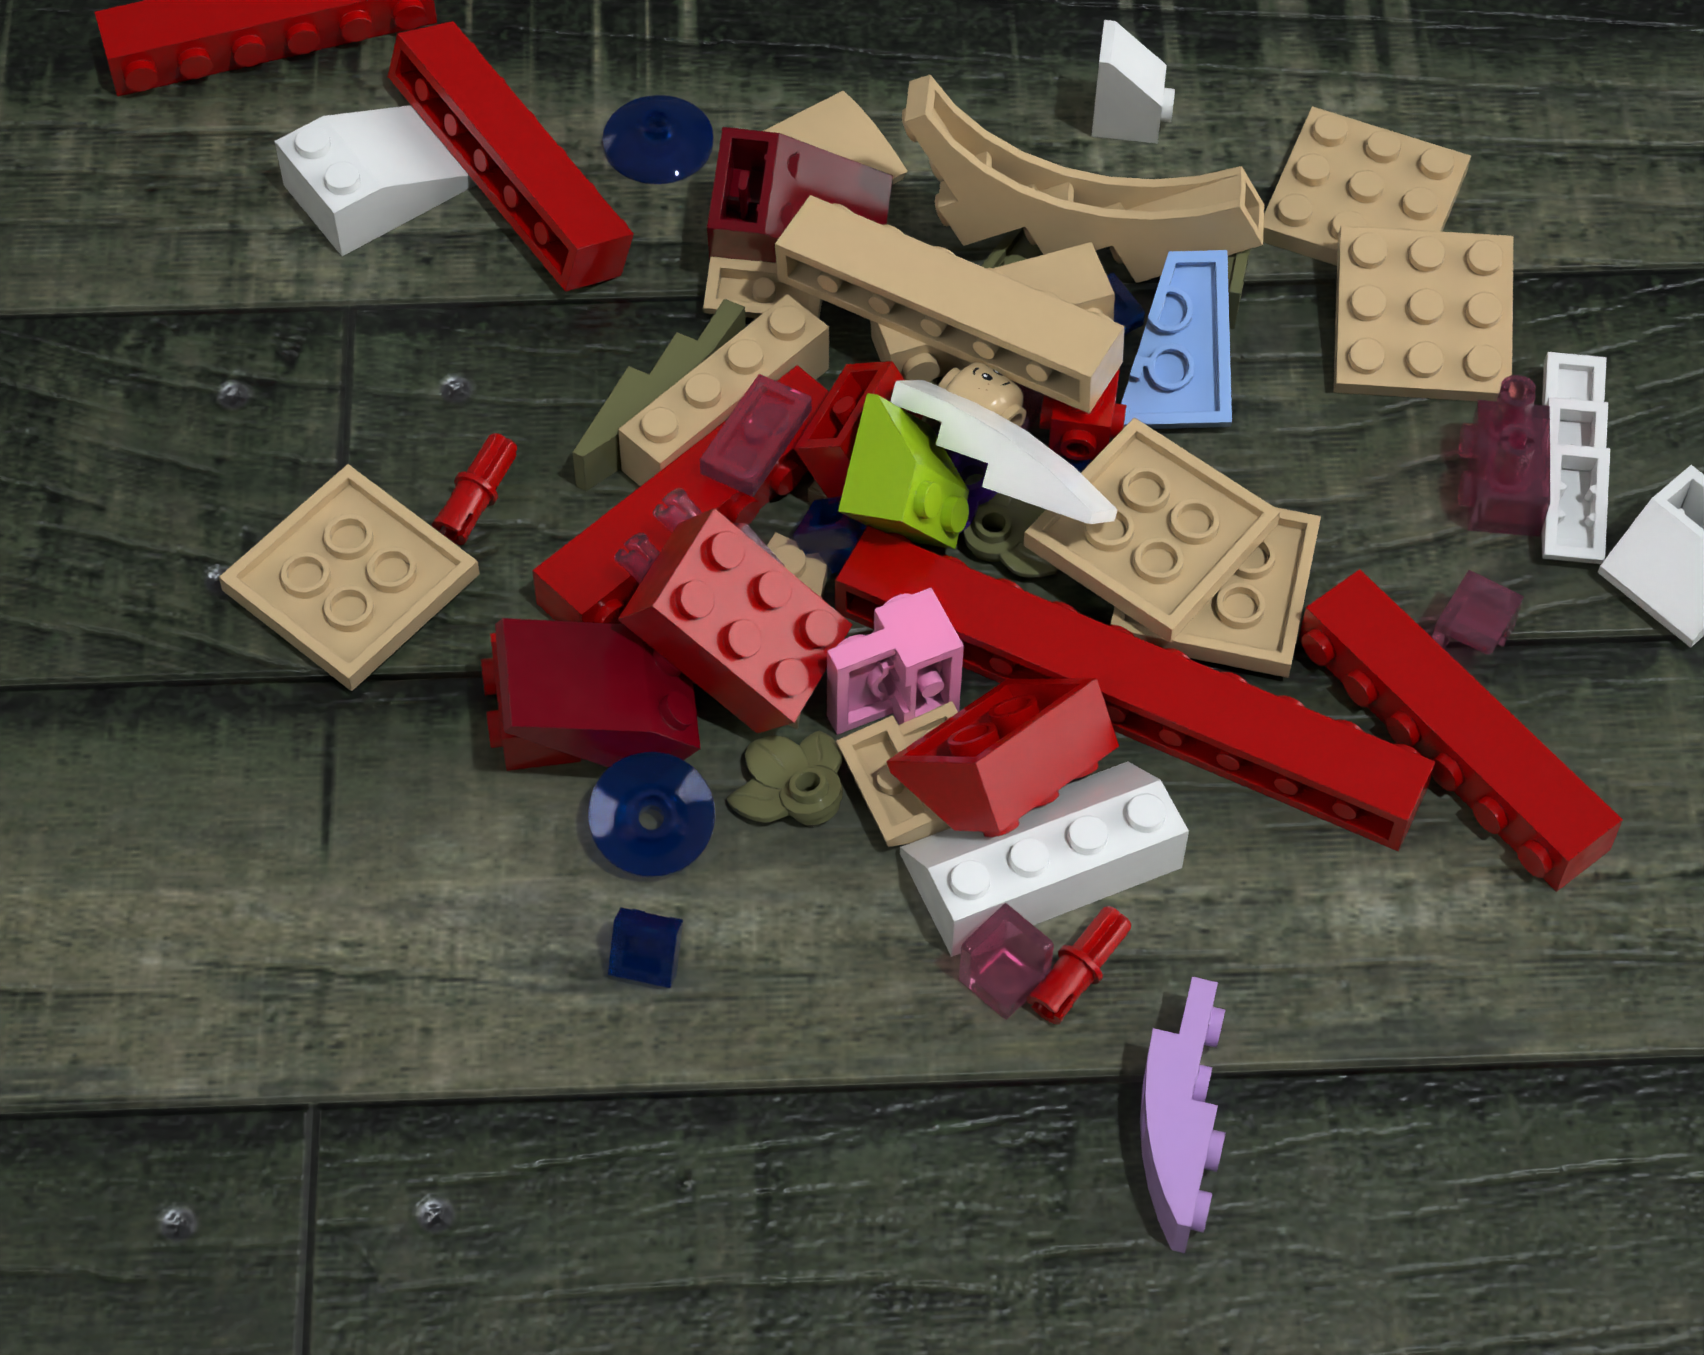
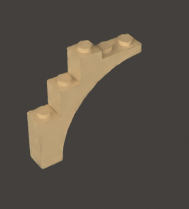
M931 75L909 81L906 108L902 110L903 126L909 139L913 142L918 141L929 158L933 174L940 181V190L935 196L937 215L944 226L952 228L963 246L1023 227L1029 243L1032 245L1037 244L1043 255L1092 242L1095 251L1110 247L1115 261L1118 264L1124 263L1135 282L1139 283L1161 276L1169 251L1227 250V255L1229 256L1263 245L1264 203L1242 166L1200 176L1164 179L1109 177L1066 168L1025 153L986 131L953 103Z

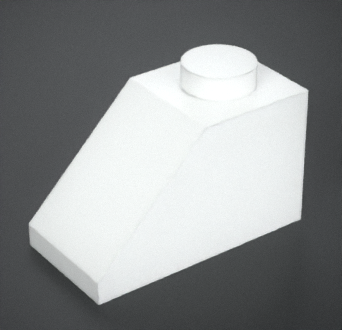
M1104 20L1091 137L1157 144L1160 121L1171 122L1175 89L1164 88L1167 65L1120 24L1111 20Z

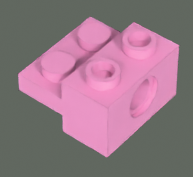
M932 588L912 595L900 594L889 599L883 606L874 609V633L866 636L862 634L850 636L841 641L835 648L827 650V717L837 735L890 714H894L900 725L951 701L954 703L957 711H959L964 645Z

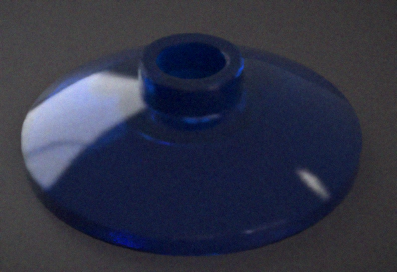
M667 95L645 96L624 104L611 115L603 132L604 152L613 168L629 179L646 184H668L690 177L708 161L714 144L712 125L704 112L684 99Z
M643 752L619 760L602 774L590 797L588 823L595 845L611 864L635 876L658 878L682 871L695 862L703 853L713 833L715 805L708 784L701 774L689 763L666 753ZM648 809L658 811L663 817L662 825L653 830L644 828L639 822L641 813Z

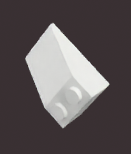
M411 105L322 116L275 141L283 185L341 256L356 250L477 185Z

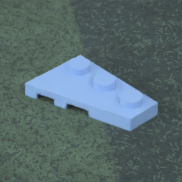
M1227 250L1168 252L1121 404L1127 405L1124 427L1134 417L1152 429L1231 427Z

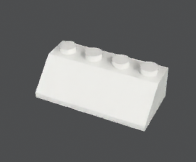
M1127 761L1066 784L1059 789L1060 795L1056 800L1030 810L1019 818L1020 824L1016 829L1004 835L985 837L982 832L954 831L952 828L900 847V855L951 957L1181 869L1189 830L1162 781Z

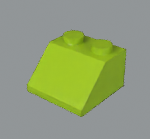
M867 393L838 509L839 512L882 532L900 534L914 543L955 549L959 533L965 528L968 520L969 506L967 499L969 490L945 449L936 445L938 437L929 424L878 394Z

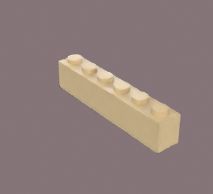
M810 195L775 243L778 281L967 362L984 363L1009 380L1089 414L1123 363L1124 326L1114 322L1108 316L1099 312H1090L1061 300L1052 292L1037 290L1015 281L997 269L984 268L967 261L944 247L932 246L912 238L896 227L881 225L864 218L841 204H831Z

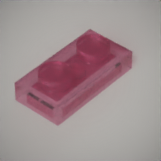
M758 374L700 458V474L754 497L812 411L811 396Z

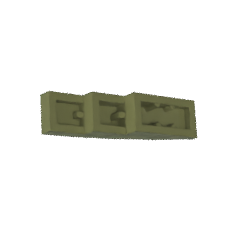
M724 299L698 340L676 332L650 374L628 366L572 452L576 487L587 491L621 469L618 429L746 327L744 306Z

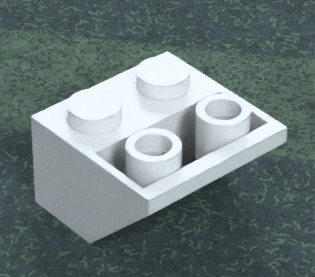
M1692 465L1651 498L1598 570L1601 576L1690 648L1704 636V474Z

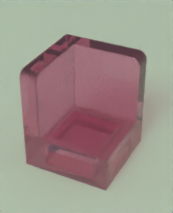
M1468 570L1436 622L1432 638L1444 650L1451 638H1454L1484 654H1491L1497 644L1502 647L1505 645L1514 630L1524 596Z
M1005 903L962 944L959 981L1007 1020L1027 1001V996L1050 972L1054 944L1047 936Z

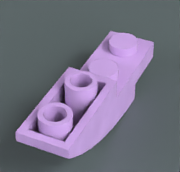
M1196 977L1191 979L1179 1034L1155 1028L1152 1030L1142 1085L1140 1113L1142 1158L1148 1190L1157 1219L1171 1250L1181 1253L1186 1251L1190 1230L1204 1233L1212 1193L1199 1189L1204 1169L1214 1172L1218 1170L1226 1134L1225 1132L1213 1130L1218 1105L1205 1103L1213 1067L1200 1065L1204 1045L1217 1048L1225 1009L1213 1007L1218 982Z

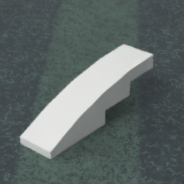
M1548 352L1544 360L1540 464L1542 559L1602 564L1605 560L1610 448H1606L1608 402H1604L1606 357Z
M900 380L895 382L891 403L900 408L942 422L936 441L937 446L988 463L982 487L1087 524L1115 521L1118 509L1074 466L1028 431L971 400L953 394L925 380Z

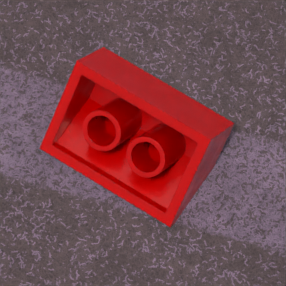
M1097 678L1006 679L886 762L890 773L954 831L982 832L985 837H997L1016 829L1020 824L1019 818L1033 808L1044 806L1056 800L1060 795L1059 789L1070 781L1096 771L1099 767L1098 761L1118 748L1119 744Z

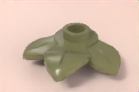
M997 493L988 501L987 505L978 507L973 522L963 531V538L967 547L981 560L987 562L1001 561L1012 573L1029 578L1049 576L1057 572L1055 566L1023 546L1025 531L1046 510L1044 508ZM996 527L1002 530L999 532H989L985 528Z
M816 731L798 745L789 738L771 735L756 739L748 745L745 758L753 779L727 797L729 806L735 812L753 821L763 823L772 822L790 815L805 825L822 824L830 820L838 812L843 797V786L837 772L843 761V756L837 742L831 736L824 732Z

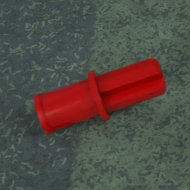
M499 433L489 435L467 472H459L455 477V489L444 508L441 509L431 524L434 529L440 531L442 535L454 544L464 545L482 512L487 506L494 505L499 498L496 489L516 458L517 445L511 439L505 438Z
M1106 906L1099 912L1073 946H1061L1058 950L1059 959L1053 965V968L1027 996V1002L1033 1005L1031 1008L1045 1020L1053 1024H1060L1073 1007V1004L1090 984L1096 985L1103 979L1100 968L1130 931L1132 924L1128 918L1117 909Z

